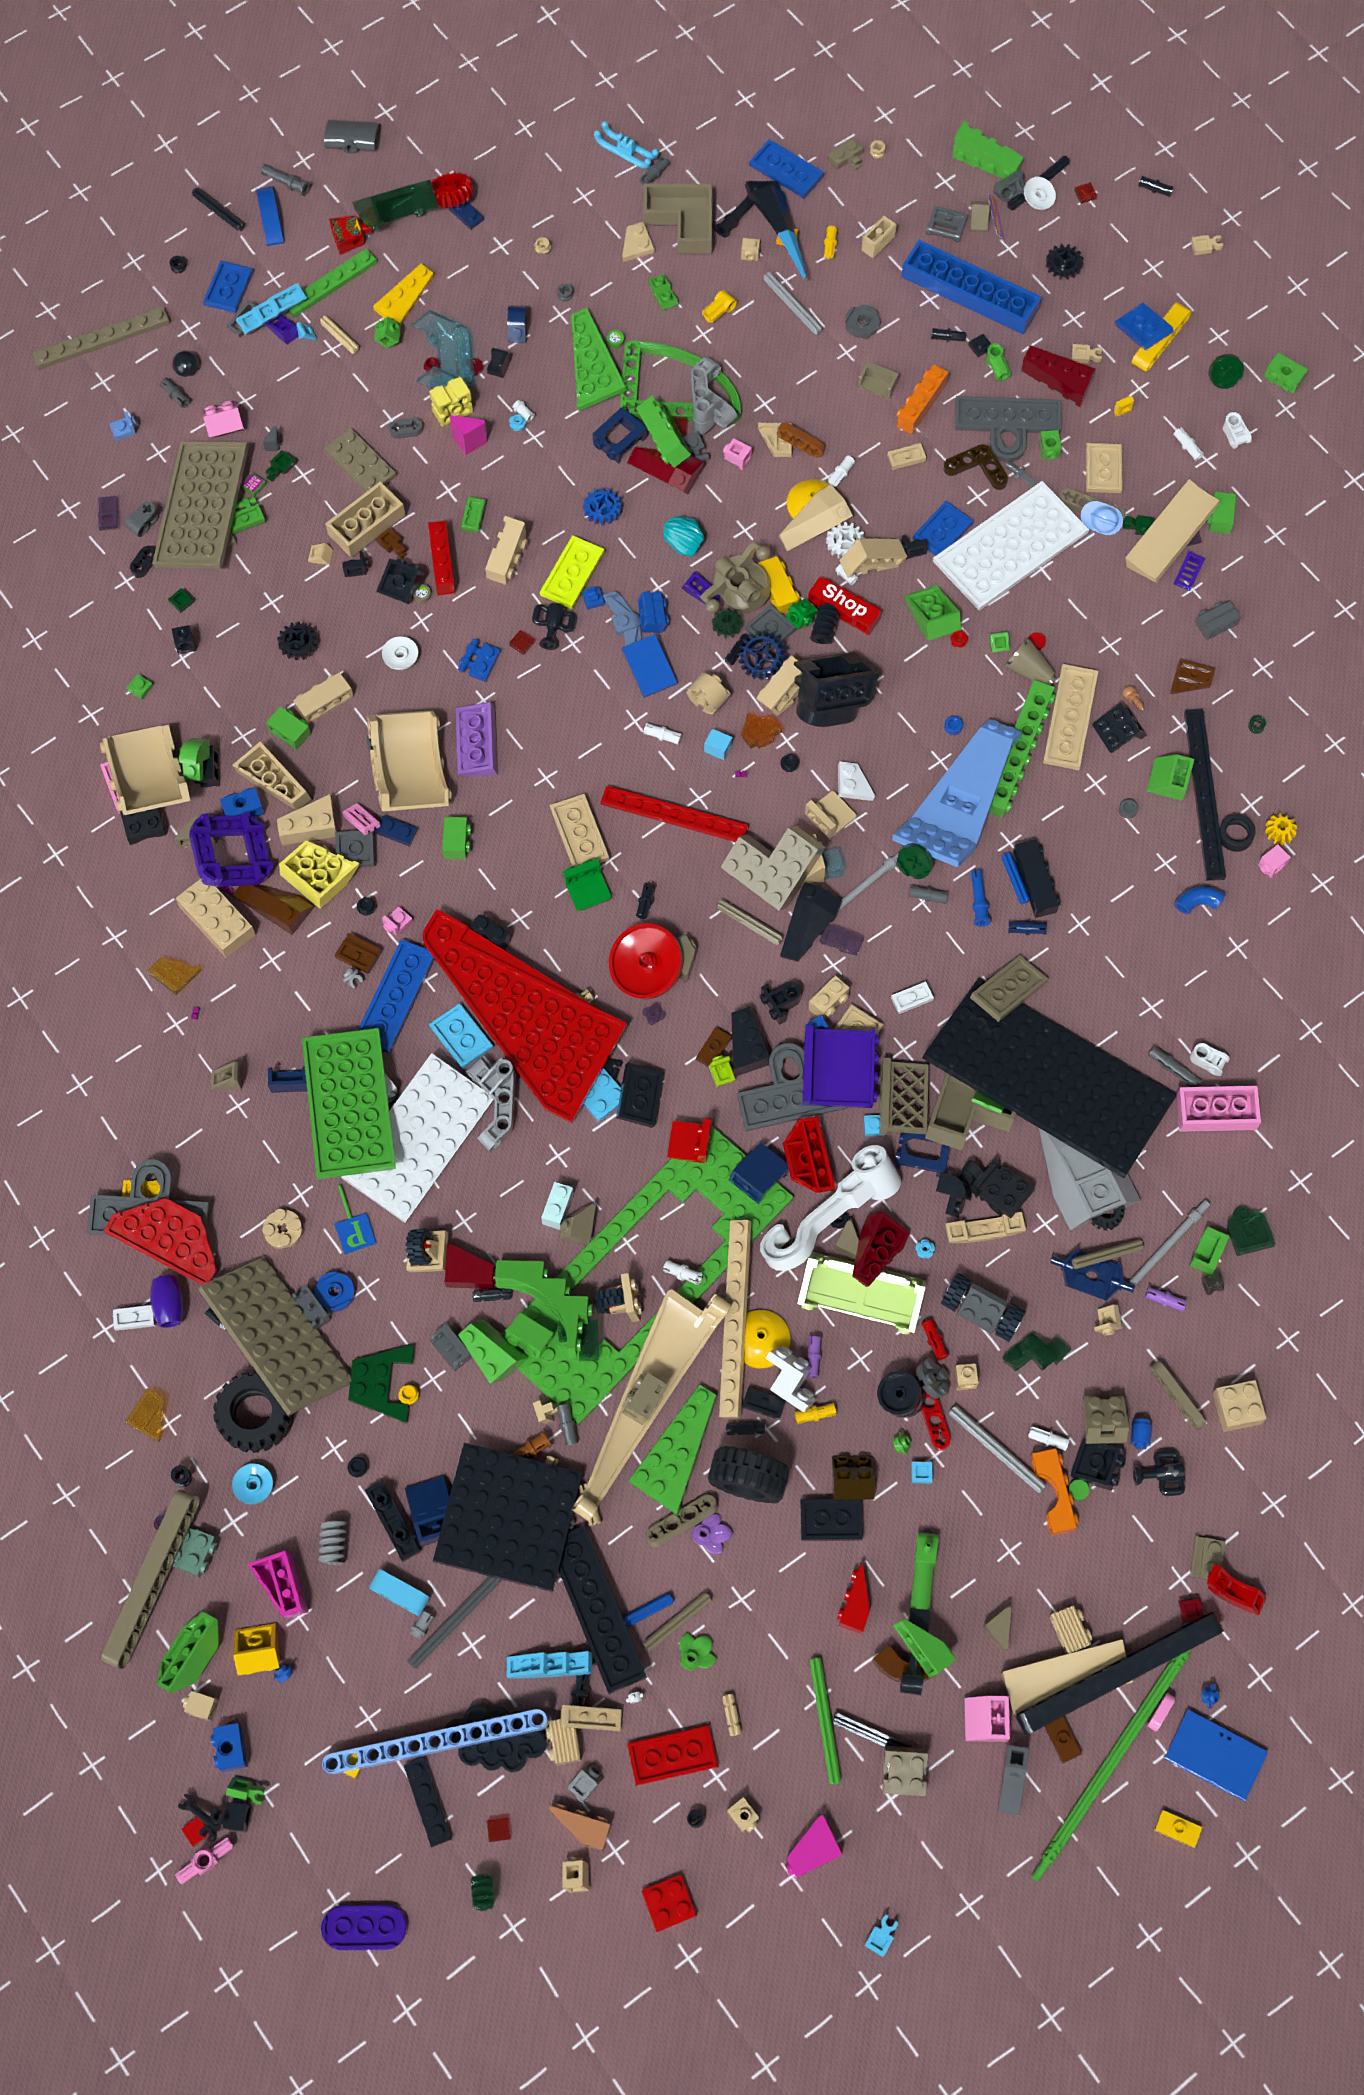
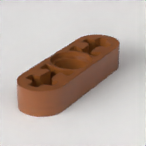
M781 423L779 425L777 436L780 439L813 457L822 456L825 446L821 441L789 423Z

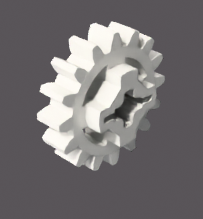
M844 522L843 526L838 524L837 528L832 527L831 532L828 531L826 538L827 549L832 550L831 555L838 554L837 558L839 559L853 546L855 538H864V532H859L860 527L854 528V523L848 526L847 522Z

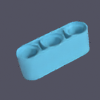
M381 1569L377 1571L368 1587L417 1616L421 1615L430 1599L426 1594Z

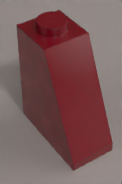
M447 1244L445 1286L449 1288L493 1289L494 1283H496L494 1266L452 1244Z

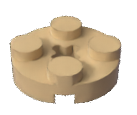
M277 1209L264 1221L262 1232L269 1245L276 1249H283L295 1246L302 1237L303 1229L299 1217L294 1212ZM286 1225V1229L288 1231L286 1233H278V1228L280 1226Z

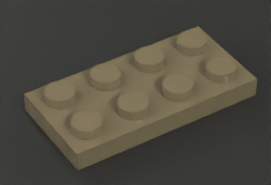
M351 428L324 447V452L365 493L377 483L381 482L385 486L397 477L396 472Z
M1019 955L975 990L970 998L999 1022L1045 985L1048 978Z

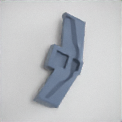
M617 591L604 594V602L615 614L614 617H611V621L617 636L624 634L625 646L641 640V622L638 614L632 611Z

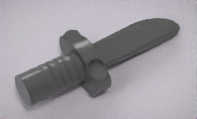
M1011 462L1007 464L1006 468L1016 475L1014 477L1016 481L1020 477L1032 487L1038 484L1037 481L1024 473L1026 469L1024 466L1019 469Z

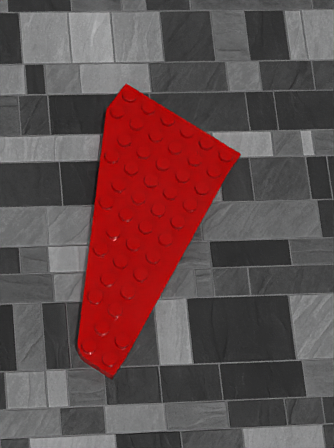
M436 909L423 930L422 938L425 947L506 1058L511 1062L514 1069L546 1111L573 1123L626 1029L627 1023L601 1011L469 929L462 922Z

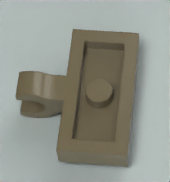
M852 138L828 153L827 160L836 169L848 163L856 170L860 167L858 162L861 161L858 156L863 153L864 148Z

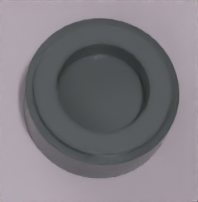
M1125 799L1120 803L1119 814L1122 817L1130 819L1137 814L1138 805L1135 801Z

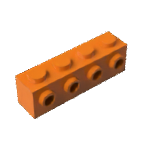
M933 364L930 370H926L922 382L917 383L914 389L915 392L913 395L910 394L905 402L906 405L904 408L901 407L897 413L898 428L911 435L914 433L947 385L948 371Z

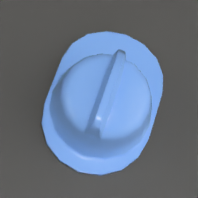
M1092 501L1087 503L1081 511L1083 524L1093 531L1112 535L1122 527V514L1113 506Z

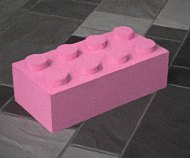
M1257 1086L1180 1087L1177 1092L1179 1132L1257 1130L1261 1124Z

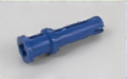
M974 870L970 873L974 894V904L972 906V910L975 912L974 925L982 927L991 923V919L988 917L989 904L985 901L983 872L977 870L978 877H976Z

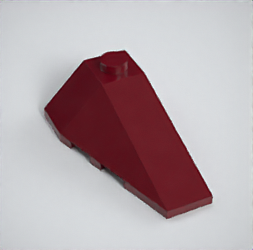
M634 447L627 461L628 464L689 494L704 464L703 461L690 455L674 468L670 463L666 464L659 450Z
M882 1211L868 1215L860 1232L852 1277L865 1287H869L882 1273L886 1265L890 1264L893 1258L904 1249L910 1232Z

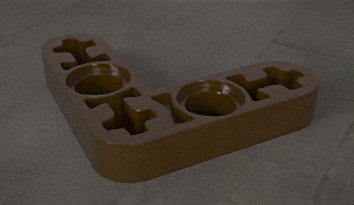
M985 444L952 456L944 462L943 470L948 476L957 475L979 465L994 489L1002 490L1007 486L1008 477L990 447ZM969 457L972 459V462L965 463L962 459ZM988 464L995 465L996 469L989 470L986 466Z

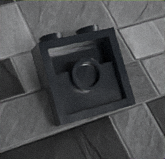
M389 558L376 592L409 605L415 588L418 590L420 588L425 572L421 571L422 567L412 563L409 566L405 560Z
M1083 1438L1070 1476L1074 1479L1089 1482L1093 1486L1112 1491L1113 1487H1117L1119 1484L1120 1475H1118L1120 1467L1123 1468L1125 1466V1453L1121 1448L1104 1443L1086 1444V1440Z

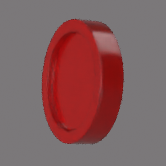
M1035 632L1029 636V639L1038 650L1045 647L1046 638L1043 634Z

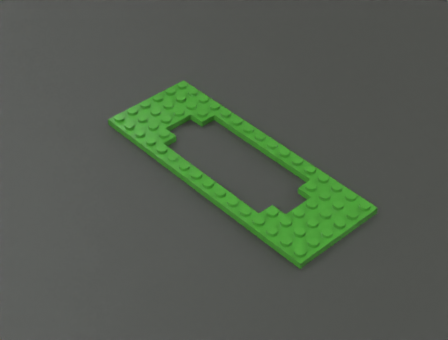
M711 1126L706 1163L670 1159L555 1279H566L567 1287H570L572 1292L668 1191L680 1202L684 1203L697 1190L724 1214L712 1226V1230L724 1239L725 1242L696 1271L703 1275L700 1276L702 1277L700 1284L696 1285L687 1281L676 1292L694 1305L727 1270L730 1221H751V1244L793 1200V1196L776 1183L765 1194L764 1199L757 1204L731 1183L729 1178L732 1170L747 1156ZM535 1299L522 1314L553 1332L552 1341L539 1359L535 1356L530 1357L527 1355L529 1358L517 1369L554 1403L558 1405L569 1403L572 1420L580 1425L634 1368L656 1314L620 1352L603 1340L591 1354L582 1346L581 1351L577 1352V1359H569L567 1336L560 1320L549 1307L540 1300ZM506 1329V1330L502 1333V1336H501V1337L504 1338V1339L507 1341V1339L505 1338L506 1332H507V1329ZM519 1346L515 1347L520 1353L526 1354Z

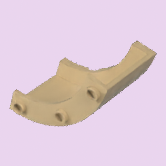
M434 711L367 715L368 737L371 739V746H373V750H370L375 789L379 791L378 801L381 810L394 811L449 806L448 799H451V789L447 787L442 771L444 761L442 757L440 758L437 728L440 726L439 717L435 715Z
M168 724L102 738L103 742L99 744L102 754L106 753L112 780H109L112 791H116L118 812L122 811L123 815L191 801L178 758L173 757L171 751L175 750Z

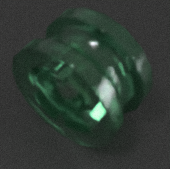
M1260 715L1253 716L1248 724V729L1254 734L1262 733L1266 726L1265 718ZM1254 722L1260 723V727L1254 726Z

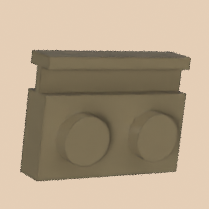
M1195 1536L1189 1577L1207 1581L1208 1574L1214 1564L1219 1566L1223 1564L1226 1542Z

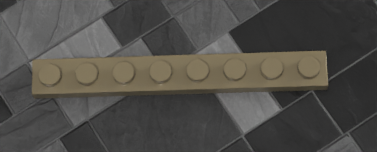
M161 307L32 352L38 370L169 325L170 323L164 308Z

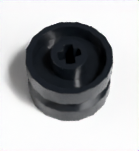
M905 1371L888 1373L881 1379L878 1385L877 1397L879 1404L885 1411L899 1418L915 1416L922 1410L926 1402L924 1385L918 1378Z

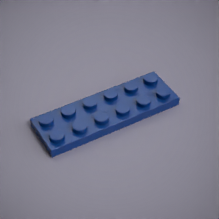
M400 940L357 1030L379 1028L381 1050L389 1054L434 961V958L427 949L404 940Z

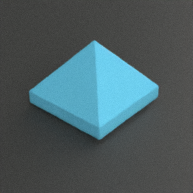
M297 323L299 339L314 341L317 339L310 325Z

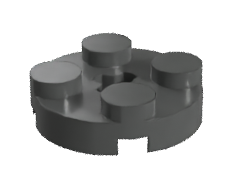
M860 305L857 308L855 306L852 307L846 314V331L855 337L869 339L879 329L880 317L878 312L869 305ZM863 319H865V323L863 324L858 321H862Z
M928 1358L917 1365V1378L919 1381L923 1380L925 1384L923 1389L927 1394L938 1399L950 1392L947 1380L949 1374L945 1368H940L932 1358Z

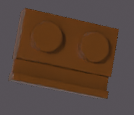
M348 933L334 956L336 959L369 974L382 951L380 948Z

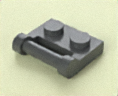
M934 206L926 234H935L954 239V242L959 243L968 214ZM934 225L950 228L957 231L955 233L934 227Z

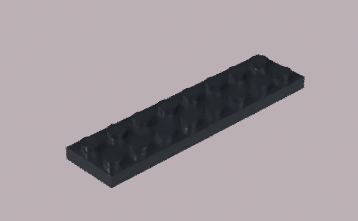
M585 1525L569 1531L558 1571L607 1692L611 1694L646 1679L647 1676Z

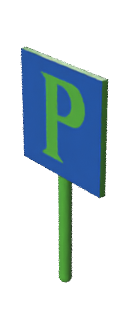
M338 1185L348 1216L347 1220L335 1223L344 1255L375 1245L376 1241L367 1214L352 1218L342 1186Z

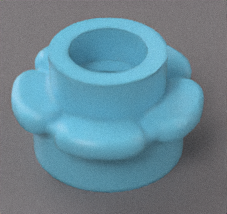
M520 414L512 416L509 419L510 427L514 431L523 430L526 424L525 418Z
M924 1239L916 1244L915 1250L919 1257L930 1258L933 1256L935 1246L929 1240Z

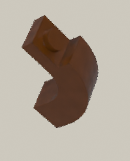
M890 1645L872 1660L886 1677L901 1683L902 1672L909 1671L910 1663L900 1659ZM918 1663L917 1673L924 1675L923 1682L930 1680L931 1678H929Z

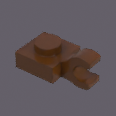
M390 528L386 529L376 538V542L388 553L393 550L400 559L407 555L404 552L405 548L400 544L402 542L401 538Z

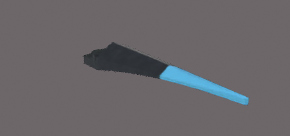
M746 181L745 188L749 199L772 226L790 254L802 278H805L806 272L786 198L778 181Z

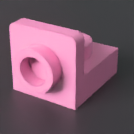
M400 907L388 917L385 915L382 917L383 928L388 933H394L396 936L413 921Z

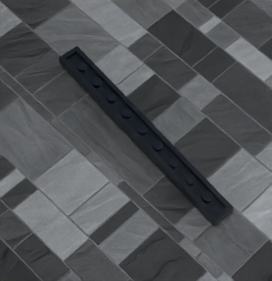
M1185 710L1184 718L1189 756L1194 759L1191 771L1206 881L1225 880L1226 873L1204 710Z

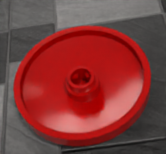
M650 923L634 925L621 933L615 940L609 955V971L615 985L623 993L643 1000L654 999L668 992L677 982L683 966L682 949L675 936L665 928Z

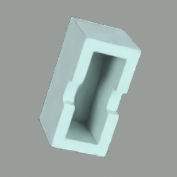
M554 1182L541 1217L543 1225L560 1230V1226L566 1218V1213L574 1196L572 1187Z

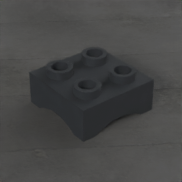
M159 808L123 815L122 811H120L130 845L144 839L166 835Z

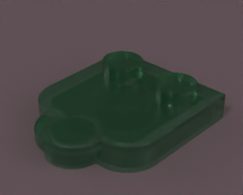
M1245 1206L1234 1210L1226 1228L1236 1256L1275 1246V1241L1263 1213L1259 1211L1251 1212Z

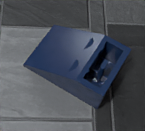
M444 1476L404 1488L421 1547L438 1542L449 1501V1493Z

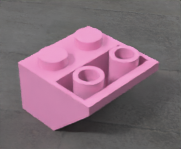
M231 400L222 402L221 406L209 405L204 407L205 410H202L209 437L243 429L236 402L232 403Z
M1009 1696L964 1698L965 1741L1008 1742L1010 1739Z

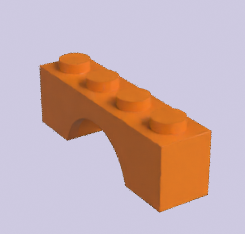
M1056 1449L1032 1453L1030 1459L1034 1474L1038 1478L1048 1481L1056 1492V1505L1045 1516L1050 1536L1074 1532L1079 1522L1077 1514L1072 1511L1073 1498L1071 1493L1067 1492L1066 1485H1068L1066 1473H1062L1061 1466H1063L1061 1454H1057Z

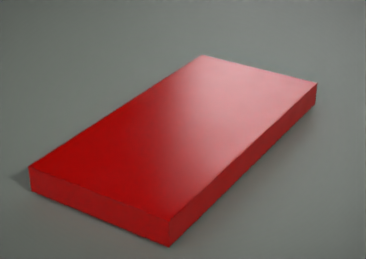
M709 1725L627 1743L636 1786L718 1768Z

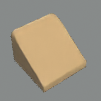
M326 543L312 545L308 562L329 565L333 549Z

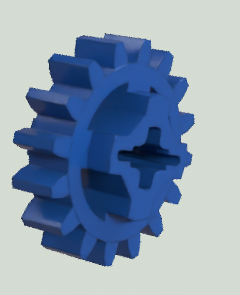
M603 487L600 488V491L593 489V494L588 492V498H584L583 504L584 515L588 516V521L594 519V524H597L599 521L601 525H604L605 521L611 524V519L616 521L617 515L621 514L620 509H622L620 497H616V492L610 493L609 488L603 491Z

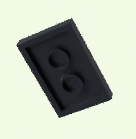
M627 1062L624 1068L616 1119L653 1128L656 1122L664 1072Z
M800 1499L801 1541L863 1540L862 1500Z

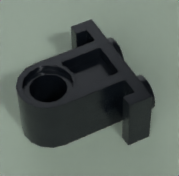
M787 983L770 993L768 984L761 987L759 997L764 1005L767 1004L770 1009L769 1014L771 1018L777 1020L779 1025L786 1022L787 1014L785 1011L798 1005L801 1000V988L796 983ZM793 992L796 996L789 997L787 994Z

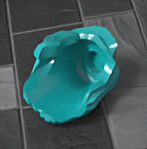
M679 515L671 517L664 524V540L678 554L692 557L697 552L698 547H700V543L704 540V531L694 518Z

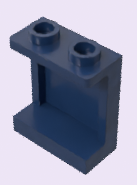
M760 1143L732 1170L729 1181L759 1204L764 1199L765 1194L782 1177L785 1178L788 1175L787 1161L776 1155L771 1148Z

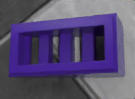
M282 315L265 324L285 344H289L299 336L296 325Z
M1188 551L1174 585L1190 591L1205 558ZM1188 561L1198 564V566H1193L1189 564ZM1185 567L1195 570V573L1185 569ZM1184 572L1193 577L1192 579L1182 575V573ZM1180 578L1190 582V584L1187 585L1179 580Z
M693 572L682 589L706 605L700 597L712 585L696 572ZM693 582L697 583L694 587L691 586ZM702 586L703 588L698 592L697 588ZM718 594L712 599L718 600L721 596Z

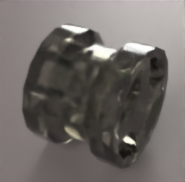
M1218 1272L1213 1273L1212 1276H1203L1201 1278L1204 1291L1208 1296L1212 1295L1215 1291H1224L1223 1280Z

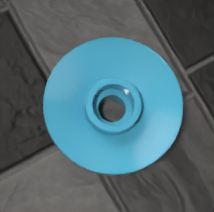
M248 1464L241 1467L234 1475L232 1481V1489L235 1496L246 1504H258L264 1501L270 1495L273 1488V1479L270 1472L259 1464ZM253 1482L257 1483V1487L255 1489L250 1488V1485Z

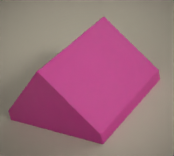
M450 415L452 438L466 455L487 443L485 420Z

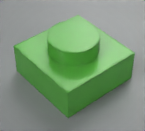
M137 674L126 688L127 691L143 700L153 687V684Z

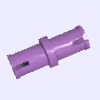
M1150 1286L1148 1287L1146 1292L1149 1293L1145 1294V1299L1161 1303L1163 1307L1169 1306L1181 1312L1184 1311L1185 1306L1182 1305H1186V1299L1170 1295L1171 1293L1168 1291L1162 1292Z
M809 1336L808 1354H806L805 1359H807L808 1365L812 1369L807 1377L814 1378L815 1376V1378H818L819 1360H821V1355H819L821 1337Z

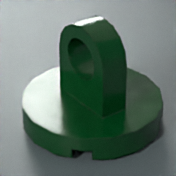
M1224 354L1216 357L1209 368V379L1220 389L1231 388L1243 377V363L1238 356L1233 354Z
M911 843L901 848L898 853L897 864L904 875L918 880L929 875L933 868V858L926 848L919 844Z

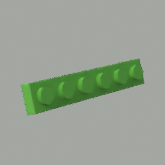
M364 249L303 289L302 291L307 299L288 310V312L294 318L376 265L377 260L367 249Z

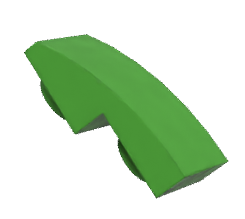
M664 274L648 280L649 286L662 310L678 305V300Z

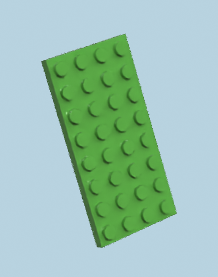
M379 1028L302 1038L317 1180L396 1169Z

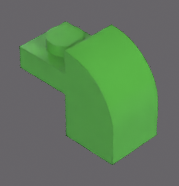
M191 738L183 744L179 763H183L184 779L203 780V761L210 758L209 740Z

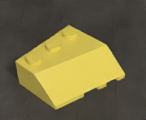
M305 841L279 863L280 875L321 909L347 886L360 863L344 859L342 855H335L326 851L323 847Z

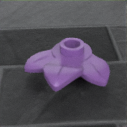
M713 1514L706 1518L692 1532L693 1540L697 1544L703 1545L712 1554H721L723 1552L721 1543L729 1540L733 1535V1532L727 1526L720 1524L721 1517L719 1514ZM700 1532H705L706 1537L700 1536Z

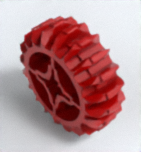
M448 172V174L437 176L436 179L431 180L427 188L431 203L436 207H444L445 209L465 204V201H469L473 193V184L470 177H467V174H462V172Z

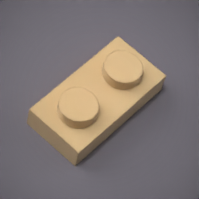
M921 443L887 452V458L892 470L926 461V455Z

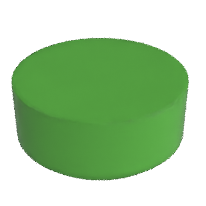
M1075 1480L1070 1484L1068 1493H1071L1073 1500L1082 1501L1089 1494V1486L1083 1480Z

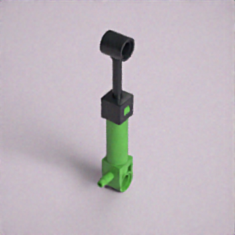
M918 1532L908 1621L928 1632L939 1535ZM912 1652L909 1671L902 1672L900 1693L921 1696L924 1675L917 1673L918 1661Z

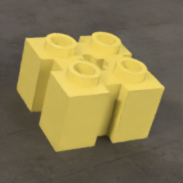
M461 376L451 379L445 387L442 385L436 386L429 391L432 411L441 426L450 423V415L464 417L473 412L472 403L470 402L471 393Z

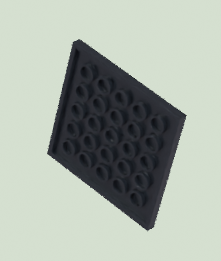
M464 1443L432 1562L553 1592L582 1472Z

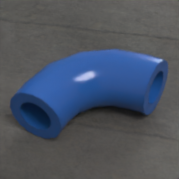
M1197 886L1186 890L1177 898L1174 906L1184 914H1190L1198 905H1207L1216 910L1226 894L1212 887Z

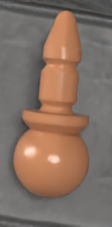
M1126 686L1122 691L1123 697L1129 703H1133L1137 709L1143 711L1144 706L1139 699L1140 695L1133 686Z

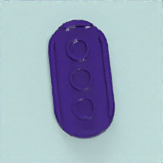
M391 1905L336 1906L325 1915L321 1924L323 1939L330 1947L341 1951L390 1950L397 1947L404 1940L407 1933V1921L404 1914L398 1908Z

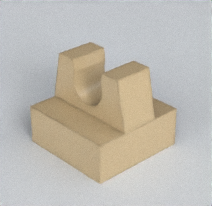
M541 1400L533 1403L539 1422L547 1424L554 1421L552 1415L558 1412L557 1403L553 1404V1402L548 1403Z

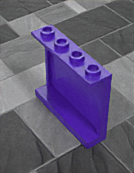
M805 1026L802 1105L872 1108L873 1102L877 1103V1091H874V1084H877L878 1072H874V1065H878V1053H875V1046H878L879 1034H875V1028H872V1031L813 1029V1026Z

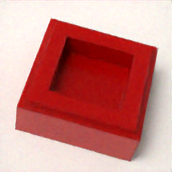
M198 1817L181 1829L192 1847H195L209 1836V1832L205 1837L199 1835L201 1828L206 1825Z

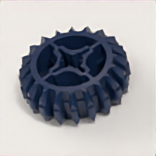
M757 631L755 632V638L751 634L749 635L751 639L749 642L746 639L743 640L746 646L740 645L739 648L744 652L738 653L739 657H743L738 662L743 664L742 670H747V676L752 674L753 679H756L758 676L759 680L762 681L765 675L766 679L770 680L769 674H776L775 671H779V666H782L784 663L781 660L787 659V656L783 654L787 649L781 648L784 642H778L780 639L778 636L773 638L774 634L772 632L767 636L766 631H763L762 636H760ZM765 642V644L763 643L760 648H753L756 644ZM770 644H773L776 648V658L769 654ZM764 652L767 657L761 660L757 654L760 655V653L763 654ZM749 654L756 657L755 668L749 663ZM772 663L770 667L760 670L764 664Z

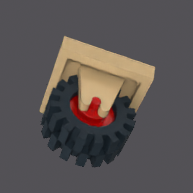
M429 1229L410 1230L407 1233L408 1236H406L407 1242H405V1246H407V1249H405L407 1253L406 1271L409 1273L445 1271L448 1232L445 1230L430 1231Z
M629 1273L621 1274L622 1285L608 1288L606 1291L602 1290L594 1295L597 1313H627L632 1322L640 1321L639 1315L642 1314V1307L636 1297L639 1295V1287Z

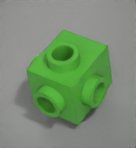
M389 317L378 321L375 326L374 341L386 348L399 342L401 324Z

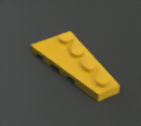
M421 263L373 306L374 311L383 318L389 317L401 324L404 318L406 319L412 306H415L420 294L424 293L434 278V273Z

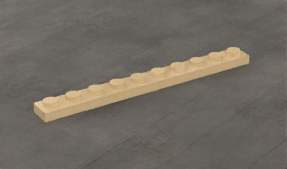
M749 1220L730 1221L726 1301L732 1306L725 1315L720 1418H741L751 1221Z

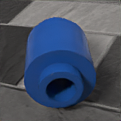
M1134 1419L1131 1427V1444L1134 1445L1135 1449H1147V1446H1151L1152 1425H1150V1420Z

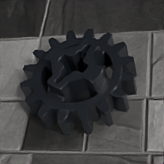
M1060 244V248L1054 246V249H1050L1046 256L1048 272H1054L1053 277L1059 275V279H1062L1064 276L1068 280L1070 275L1074 278L1076 273H1080L1083 266V256H1080L1081 251L1076 252L1075 246L1071 249L1070 244H1067L1066 247Z
M300 622L295 626L291 623L289 628L284 626L285 631H280L281 637H277L278 646L282 654H287L288 659L294 656L295 661H297L298 657L304 660V655L310 657V651H315V645H318L316 632L313 631V628H308L307 623L301 626Z

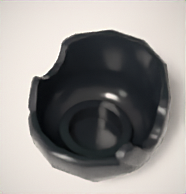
M184 350L174 356L172 368L179 376H193L196 370H200V360L193 352Z

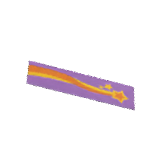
M988 194L996 234L1004 240L996 200Z

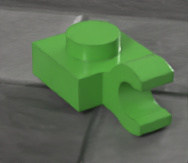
M233 1777L227 1787L226 1795L247 1800L249 1797L253 1803L261 1805L264 1797H259L257 1794L263 1795L266 1788L263 1786H253L252 1781Z

